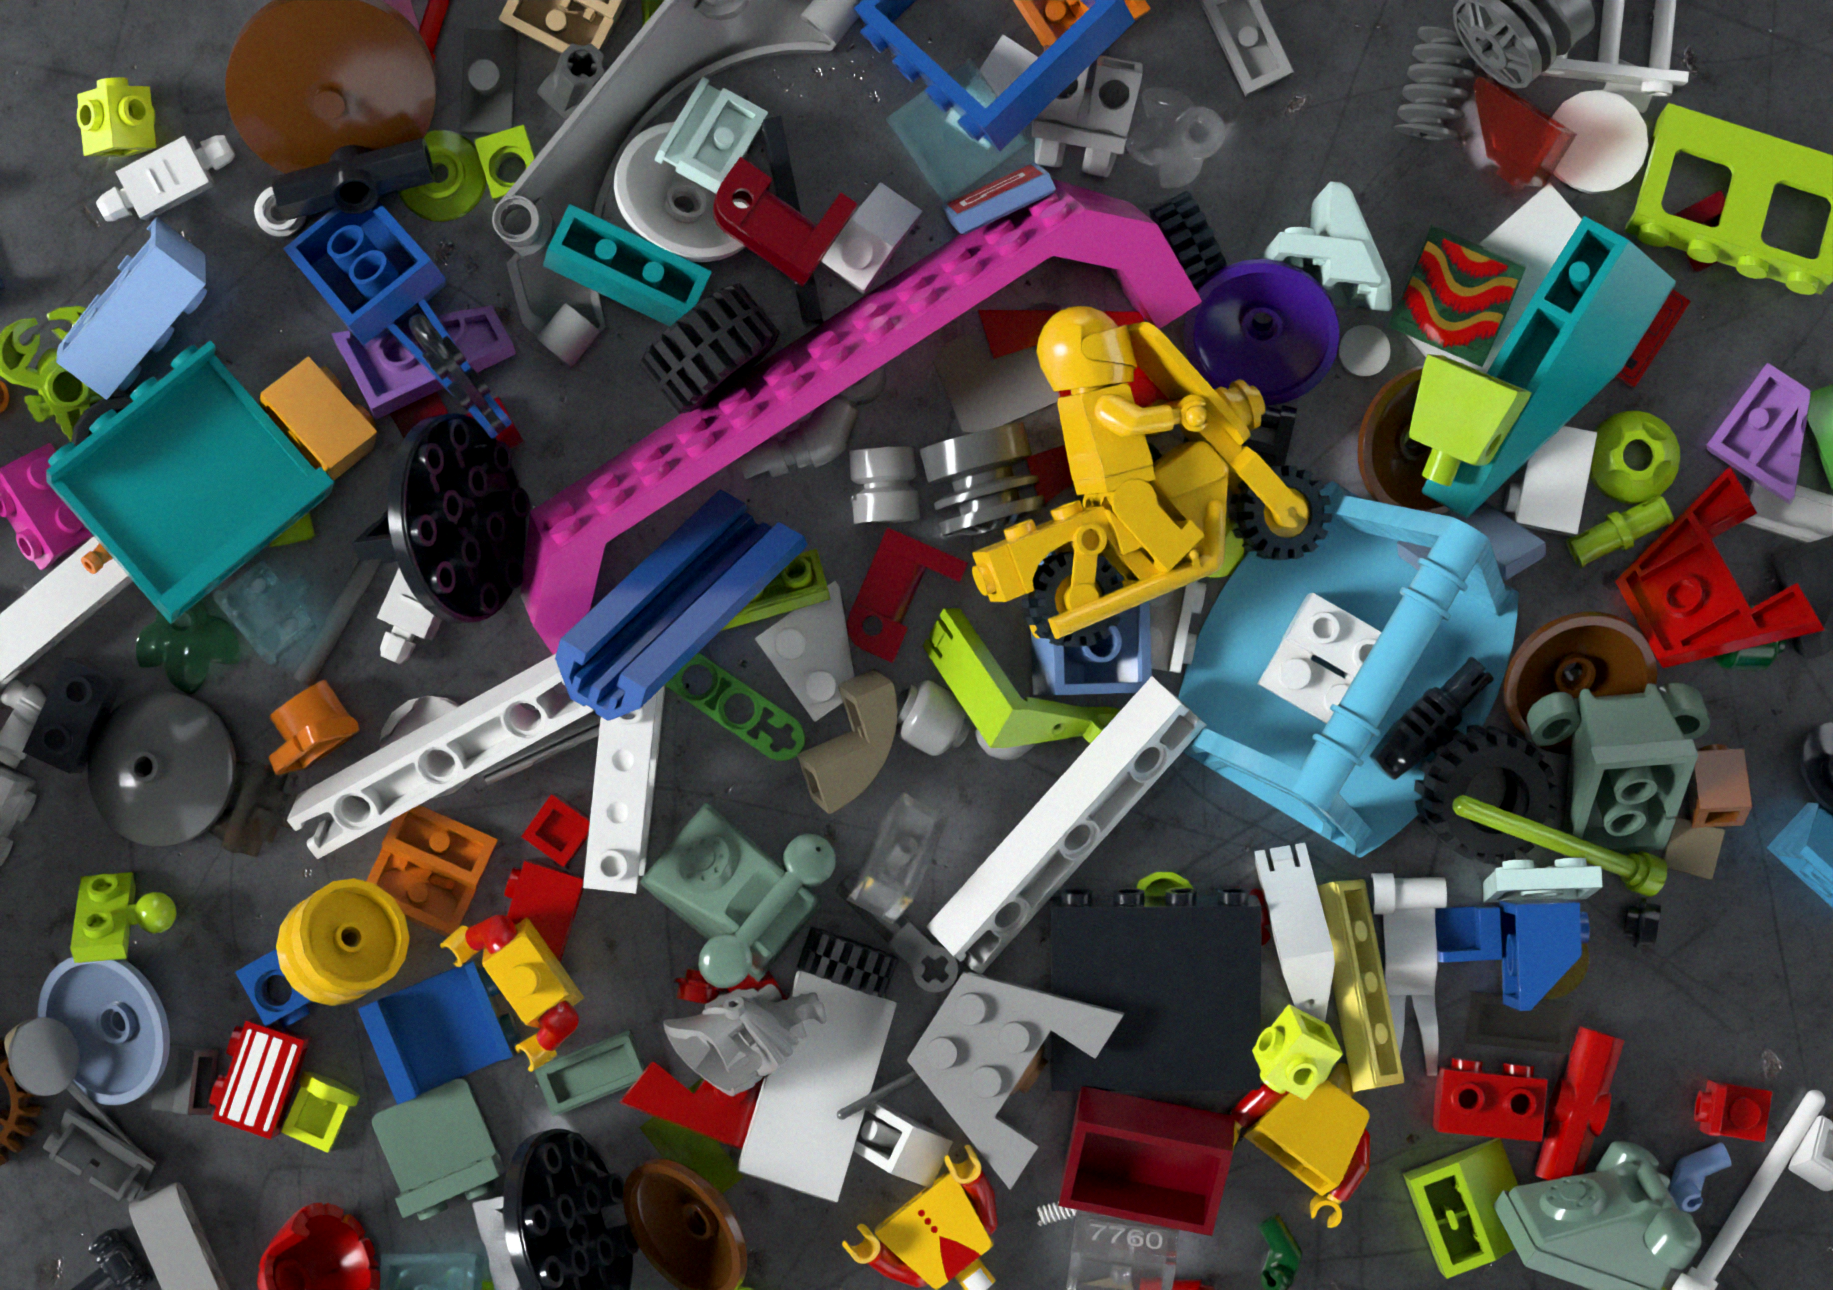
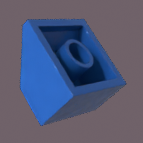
M1566 899L1500 900L1504 1005L1519 1011H1531L1582 956L1581 944L1589 942L1590 927L1587 912H1580L1579 902Z

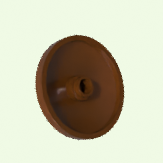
M273 0L257 11L236 37L228 60L225 92L231 119L245 143L263 161L286 174L328 163L331 155L337 149L346 145L363 146L370 151L420 138L423 139L430 127L434 114L436 74L431 54L419 32L399 11L382 0Z

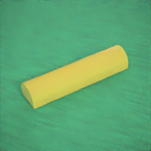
M1364 879L1318 885L1317 889L1334 950L1335 966L1332 986L1353 1092L1404 1083V1075L1366 883Z

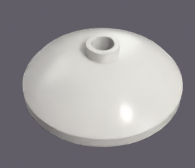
M675 122L659 124L638 134L623 151L614 176L616 201L622 216L631 229L639 237L692 262H711L725 259L745 248L746 246L724 233L716 225L713 217V204L716 193L675 172L677 167L664 160L662 164L655 161L661 144ZM746 153L743 159L758 168L751 156ZM734 202L739 208H747L742 202ZM676 206L683 207L688 213L680 211Z

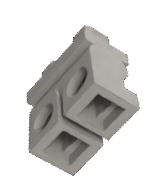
M1044 45V52L1050 47V45ZM1100 55L1096 59L1091 88L1085 87L1089 67H1087L1033 119L1031 137H1035L1036 164L1062 167L1066 144L1086 147L1082 171L1091 175L1108 177L1115 163L1117 153H1124L1126 137L1143 76L1142 63Z

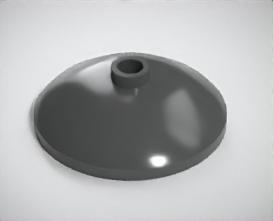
M154 691L130 698L114 709L104 720L89 753L88 783L93 801L99 813L116 832L129 840L144 845L173 846L195 839L207 831L219 819L233 793L237 763L231 736L222 720L211 708L198 699L182 693ZM149 758L153 763V770L150 775L145 776L142 772V764Z

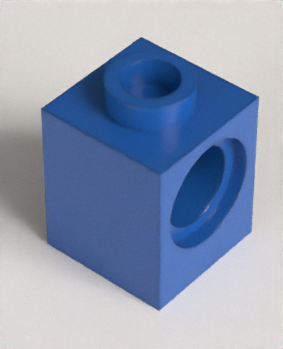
M276 949L235 972L265 1026L279 1020L284 1029L311 1014L306 1006L311 1001L293 988L291 997L286 1003H277L270 998L267 991L270 978L273 975L285 977L280 969Z

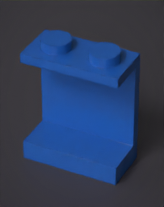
M479 957L466 962L461 967L452 968L358 1008L397 1105L416 1098L421 1093L500 1060H507L517 1054L515 1043L521 1041L518 1027L510 1012L502 1015L495 998L496 995L502 992L485 968L482 967Z

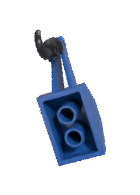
M379 200L371 210L362 214H348L333 208L283 248L366 350L390 333L456 398L491 439L495 438L512 424L509 417L489 394L491 392L489 387L476 371L470 367L465 356L458 349L427 303L434 295L447 286L446 278ZM418 308H420L424 316L420 314L412 316L409 321V327L414 337L424 350L427 351L425 353L397 327L398 324ZM449 374L454 379L453 382L447 377Z

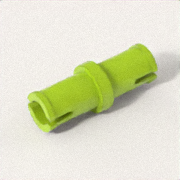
M1658 493L1653 498L1621 514L1615 510L1605 515V522L1574 537L1567 538L1566 544L1573 560L1581 569L1586 564L1619 548L1624 552L1634 547L1635 540L1665 525L1674 523V518L1667 502Z

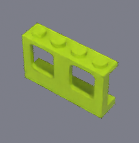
M1667 103L1655 121L1650 140L1654 141L1635 211L1627 221L1624 232L1636 235L1642 243L1650 246H1670L1686 251L1690 258L1699 262L1713 263L1717 261L1736 267L1740 274L1749 278L1762 279L1767 277L1786 283L1788 289L1799 294L1811 295L1817 293L1821 295L1833 282V155ZM1684 152L1725 165L1731 170L1732 178L1718 226H1705L1668 214L1663 210L1662 199L1676 153ZM1784 184L1824 197L1830 202L1831 210L1818 258L1808 259L1768 246L1762 241L1761 233L1775 185Z

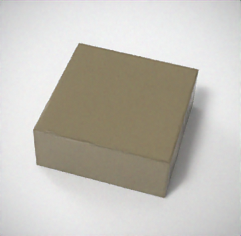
M1675 817L1673 829L1667 846L1662 851L1661 858L1665 860L1668 869L1712 880L1725 830L1716 827L1692 828L1690 820Z

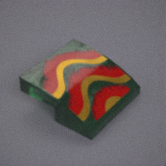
M1431 224L1410 269L1409 277L1388 320L1387 327L1483 367L1519 287L1526 265Z

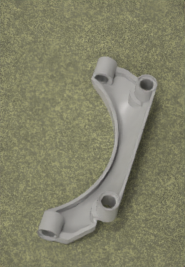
M664 0L493 211L492 223L494 230L507 245L516 251L507 261L506 266L522 324L537 336L536 339L572 368L606 327L600 293L543 266L549 244L568 205L571 204L603 219L606 202L614 183L615 170L623 151L638 134L647 129L663 110L685 92L698 85L702 77L708 79L734 66L761 58L785 54H817L832 51L859 18V15L854 10L860 3L859 0ZM517 209H524L530 212L532 217L531 225L526 232L520 235H511L506 232L504 226L505 219L510 212Z

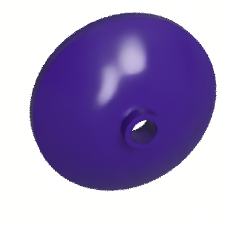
M1252 259L1222 268L1201 284L1196 292L1202 302L1186 312L1183 337L1185 351L1192 366L1214 390L1218 387L1229 389L1230 383L1238 379L1244 380L1249 386L1254 385L1260 391L1265 406L1289 402L1312 390L1329 372L1337 355L1340 324L1331 297L1324 287L1310 274L1285 262L1269 259ZM1259 313H1266L1271 316L1272 320L1268 323H1259L1254 319V316Z

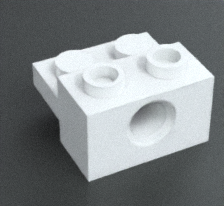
M1310 593L1306 595L1283 635L1282 642L1257 684L1327 724L1334 713L1330 710L1331 705H1339L1382 632L1315 593ZM1312 655L1344 671L1345 678L1311 660Z

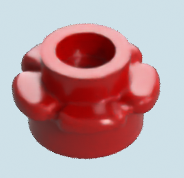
M687 969L685 979H674V983H678L676 999L707 1004L718 997L719 991L724 992L725 988H718L709 984L698 970Z

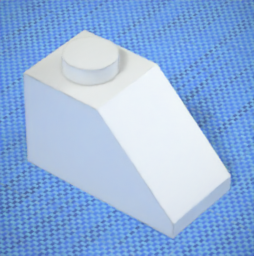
M880 182L853 214L821 260L822 268L865 296L923 211Z
M877 1101L865 1109L853 1151L892 1175L931 1188L953 1141L920 1121Z

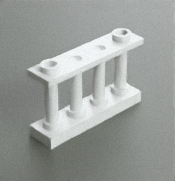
M1604 0L1598 61L1567 59L1566 53L1565 55L1556 56V60L1551 67L1539 75L1641 86V93L1645 95L1671 96L1673 89L1679 90L1688 83L1689 72L1669 70L1677 0L1655 1L1649 68L1618 64L1625 0ZM1475 62V69H1482V68Z
M665 685L640 709L611 721H607L602 717L600 719L583 888L636 894L638 875L644 876L646 873Z

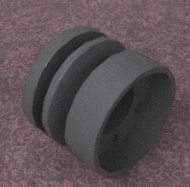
M1458 0L1453 8V23L1460 41L1474 61L1501 84L1518 89L1528 87L1541 72H1545L1556 60V56L1565 55L1584 39L1594 28L1595 12L1590 0Z
M1024 422L970 433L930 445L920 450L928 484L952 483L954 493L934 502L935 510L941 511L959 507L961 516L939 523L942 536L953 534L977 536L1021 523L1034 513L1046 509L1043 495L1020 500L1018 493L1019 490L1039 484L1038 475L1014 476L1012 466L1032 456Z

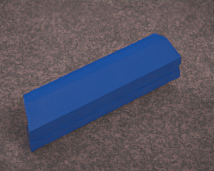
M719 489L560 639L555 660L570 699L582 706H589L595 710L597 715L607 721L640 709L808 546L805 537L780 522L773 528L764 522L760 525L755 523L752 515L744 514L748 508L743 501Z

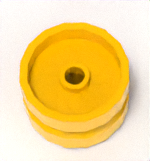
M352 878L332 881L293 907L280 925L276 950L280 969L293 989L310 1001L335 1006L353 1003L393 978L406 959L410 937L405 915L393 896L374 883Z

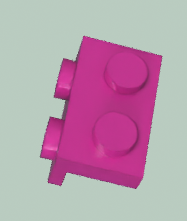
M51 442L0 468V516L6 517L17 533L16 541L22 554L28 560H34L41 571L50 567L58 557L85 544L94 537L47 483L46 470L51 467L48 460L56 452Z

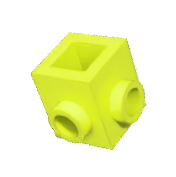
M113 77L100 79L97 81V88L77 94V122L81 128L84 156L129 157L156 148L155 110L151 102L150 86H129L128 78Z
M1288 1004L1272 1026L1266 1028L1260 1034L1256 1046L1252 1049L1261 1070L1260 1077L1268 1087L1280 1094L1288 1091L1304 1100L1309 1097L1317 1085L1322 1084L1328 1078L1332 1067L1343 1055L1329 1024Z

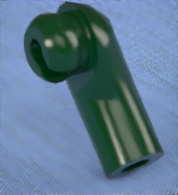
M1275 1213L1257 1225L1270 1246V1251L1260 1276L1261 1284L1265 1290H1288L1295 1282L1303 1255L1300 1246L1279 1213Z

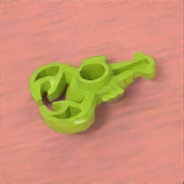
M78 305L58 307L47 313V320L68 321L73 327L86 308ZM36 318L19 319L6 326L0 333V376L12 384L37 390L39 395H27L24 398V402L28 404L27 408L33 414L34 420L41 423L54 416L56 423L60 425L63 433L68 436L71 442L74 426L83 412L92 404L105 398L56 363L57 348H48L41 355L35 368L28 367L40 345V333L32 334L29 342L21 344L20 336L27 329L37 325L38 322ZM59 327L51 329L56 338L61 341L69 332Z

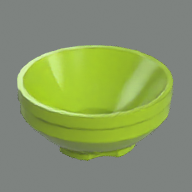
M1637 410L1623 411L1611 415L1595 428L1593 432H1597L1589 478L1604 496L1619 503L1641 504L1658 493L1660 495L1663 494L1673 483L1680 465V447L1671 428L1660 418ZM1632 440H1641L1647 443L1652 450V462L1643 471H1635L1624 462L1623 451Z

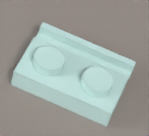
M702 77L661 144L655 161L662 164L664 160L677 167L675 172L717 194L720 184L739 157L744 158L762 128L761 123L764 122L763 119L767 118L769 112L725 88L722 91L708 85L709 79Z

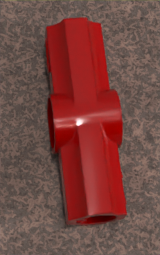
M1579 1026L1564 1078L1558 1079L1550 1098L1547 1110V1122L1550 1123L1534 1175L1546 1180H1554L1584 1173L1594 1137L1600 1136L1608 1118L1612 1098L1609 1089L1625 1040Z

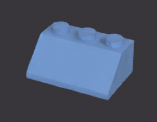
M1052 551L1046 557L1056 555V553ZM1100 556L1105 559L1103 563L1105 566H1112L1104 556ZM1118 571V574L1113 576L1115 582L1124 580ZM1150 601L1116 614L1121 620L1118 626L1109 627L1108 630L1112 634L1106 639H1097V644L1091 646H1057L1049 643V639L1035 638L1031 632L1033 696L1137 693L1152 676Z

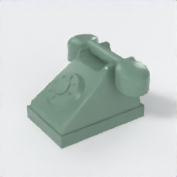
M1680 682L1667 683L1658 688L1655 684L1650 683L1647 684L1644 693L1594 697L1587 688L1581 690L1579 698H1573L1572 695L1566 692H1554L1534 703L1527 714V725L1532 741L1536 745H1553L1571 735L1564 833L1620 854L1665 850L1676 820L1675 816L1679 812L1698 758L1693 739L1701 737L1710 728L1711 720L1700 692L1691 685Z
M705 803L643 876L639 884L708 941L699 954L698 966L700 973L709 984L718 988H730L738 985L748 974L759 982L824 904L825 901L809 888L821 885L831 876L836 864V855L833 847L825 838L817 834L807 833L797 836L787 845L783 853L781 865L708 803Z
M1618 1140L1612 1142L1595 1168L1597 1172L1515 1186L1510 1192L1503 1190L1493 1205L1525 1267L1591 1290H1662L1671 1268H1686L1701 1246V1233L1693 1222L1692 1216L1687 1212L1679 1210L1667 1190L1670 1185V1179L1666 1175L1656 1172L1659 1162L1655 1156L1645 1148L1628 1141Z

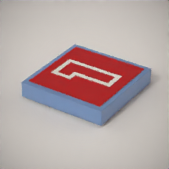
M1033 162L942 205V208L949 223L959 233L966 235L1055 193L1054 190L1056 188L1049 172Z

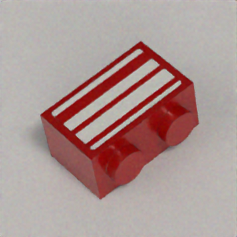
M256 1017L246 1020L244 1027L236 1025L226 1050V1055L233 1057L227 1076L221 1074L218 1076L210 1095L209 1104L216 1106L212 1120L270 1140L278 1136L313 1037L288 1028L283 1029L282 1026L274 1023L265 1026L262 1020Z

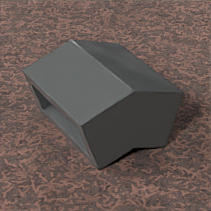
M170 1043L166 1068L158 1083L153 1087L151 1110L184 1115H211L212 1104H209V1099L215 1084L218 1050Z

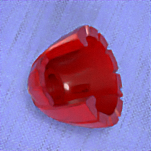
M312 1203L294 1213L269 1243L259 1263L257 1286L258 1290H379L380 1271L375 1269L379 1264L373 1260L375 1250L370 1238H364L366 1231L351 1214L343 1215L344 1209L334 1204Z

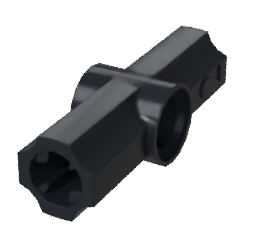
M422 138L370 151L363 146L346 145L337 149L331 155L328 163L271 177L277 208L282 220L286 221L333 208L348 214H362L371 210L377 204L380 196L436 182L430 151L425 139Z

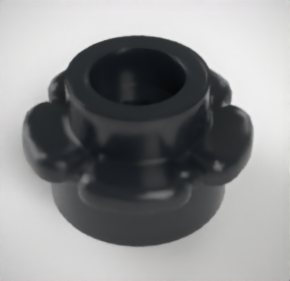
M1645 897L1640 899L1638 906L1628 905L1623 935L1633 937L1634 948H1638L1639 944L1654 946L1657 938L1661 905L1646 903Z

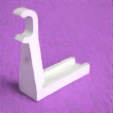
M1295 844L1298 867H1295L1290 845L1271 848L1270 857L1274 871L1269 869L1265 850L1254 851L1256 869L1277 953L1294 1006L1325 1022L1335 966L1334 950L1306 844Z

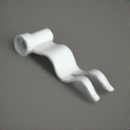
M1372 873L1370 879L1371 910L1373 915L1383 914L1385 945L1384 979L1399 1055L1404 1036L1406 995H1411L1422 1039L1427 1076H1437L1439 1038L1435 1008V981L1437 973L1435 908H1446L1445 877L1394 878L1393 873Z

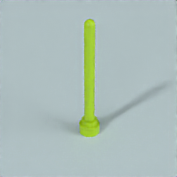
M1465 795L1458 796L1453 801L1452 807L1457 815L1571 858H1586V863L1593 866H1601L1606 871L1620 875L1621 881L1625 883L1630 891L1652 897L1662 889L1666 881L1667 864L1663 858L1644 851L1636 854L1631 853L1626 856Z

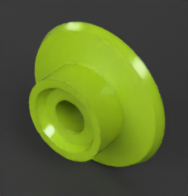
M447 130L427 132L423 139H425L429 148L434 168L438 166L447 167L448 177L441 183L433 182L399 191L398 194L405 206L423 219L434 222L453 221L468 214L479 203L487 184L477 148L468 138Z

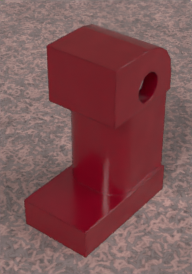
M739 157L717 191L713 204V217L716 225L724 233L736 239L803 287L853 216L858 204L840 192L821 221L816 224L771 193L769 188L772 178L742 157ZM734 202H742L747 208H739Z
M887 527L848 616L846 624L848 636L854 645L865 652L894 663L909 627L902 625L926 569L960 583L968 562ZM869 617H877L883 624L881 632L875 636L867 635L863 631V623Z

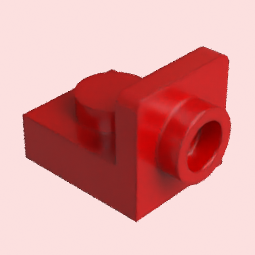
M1707 1079L1706 1091L1700 1090L1696 1098L1695 1121L1701 1122L1700 1131L1707 1135L1717 1137L1722 1135L1765 1142L1773 1091Z

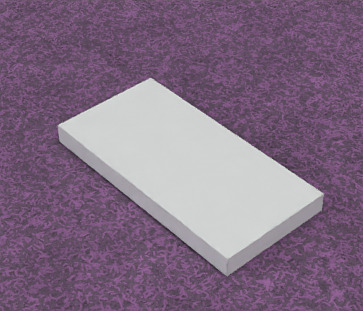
M1548 183L1472 250L1509 266L1506 272L1499 273L1497 277L1493 275L1492 277L1484 276L1482 279L1480 277L1474 279V276L1470 277V273L1467 275L1466 272L1462 273L1461 269L1458 271L1457 264L1449 270L1455 282L1467 288L1480 286L1498 277H1509L1518 280L1509 303L1507 300L1503 304L1500 302L1499 305L1495 302L1483 311L1503 315L1494 337L1491 336L1488 339L1485 337L1484 340L1481 337H1476L1467 347L1464 344L1462 346L1453 345L1452 348L1448 345L1446 348H1443V343L1438 344V341L1434 340L1431 342L1430 339L1427 340L1426 332L1421 334L1422 329H1418L1419 324L1415 323L1416 319L1412 320V309H1407L1406 307L1392 320L1425 357H1427V354L1443 355L1487 373L1528 303L1582 219L1551 183ZM1431 286L1428 288L1437 313L1446 321L1461 322L1483 313L1480 309L1476 312L1469 311L1468 314L1465 311L1458 314V310L1452 312L1453 307L1443 306L1442 300H1439V295L1435 296L1436 288L1433 290Z
M798 971L789 999L791 996L797 997L801 993H817L818 1000L824 1005L827 1022L820 1024L815 1019L803 1021L806 1037L803 1039L797 1038L799 1043L789 1059L778 1070L764 1077L736 1171L835 1203L838 1202L866 1108L844 1120L837 1118V1112L870 1094L897 1002L865 994L861 991L838 985L830 980Z

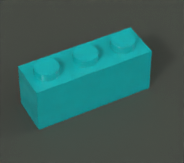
M571 204L568 205L549 244L543 262L544 267L668 326L674 324L697 305L712 271Z

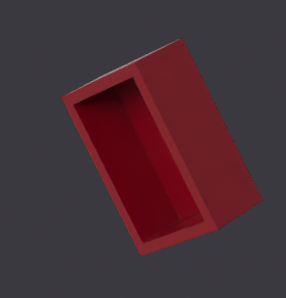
M1081 1086L1062 1169L1058 1206L1212 1236L1234 1150L1235 1116Z

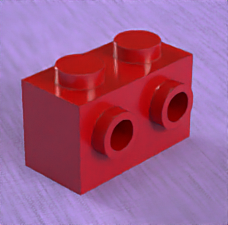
M1452 1058L1451 1067L1437 1065L1432 1128L1437 1132L1542 1142L1548 1080L1540 1075H1534L1535 1066L1503 1063V1072L1482 1070L1483 1061L1467 1058Z

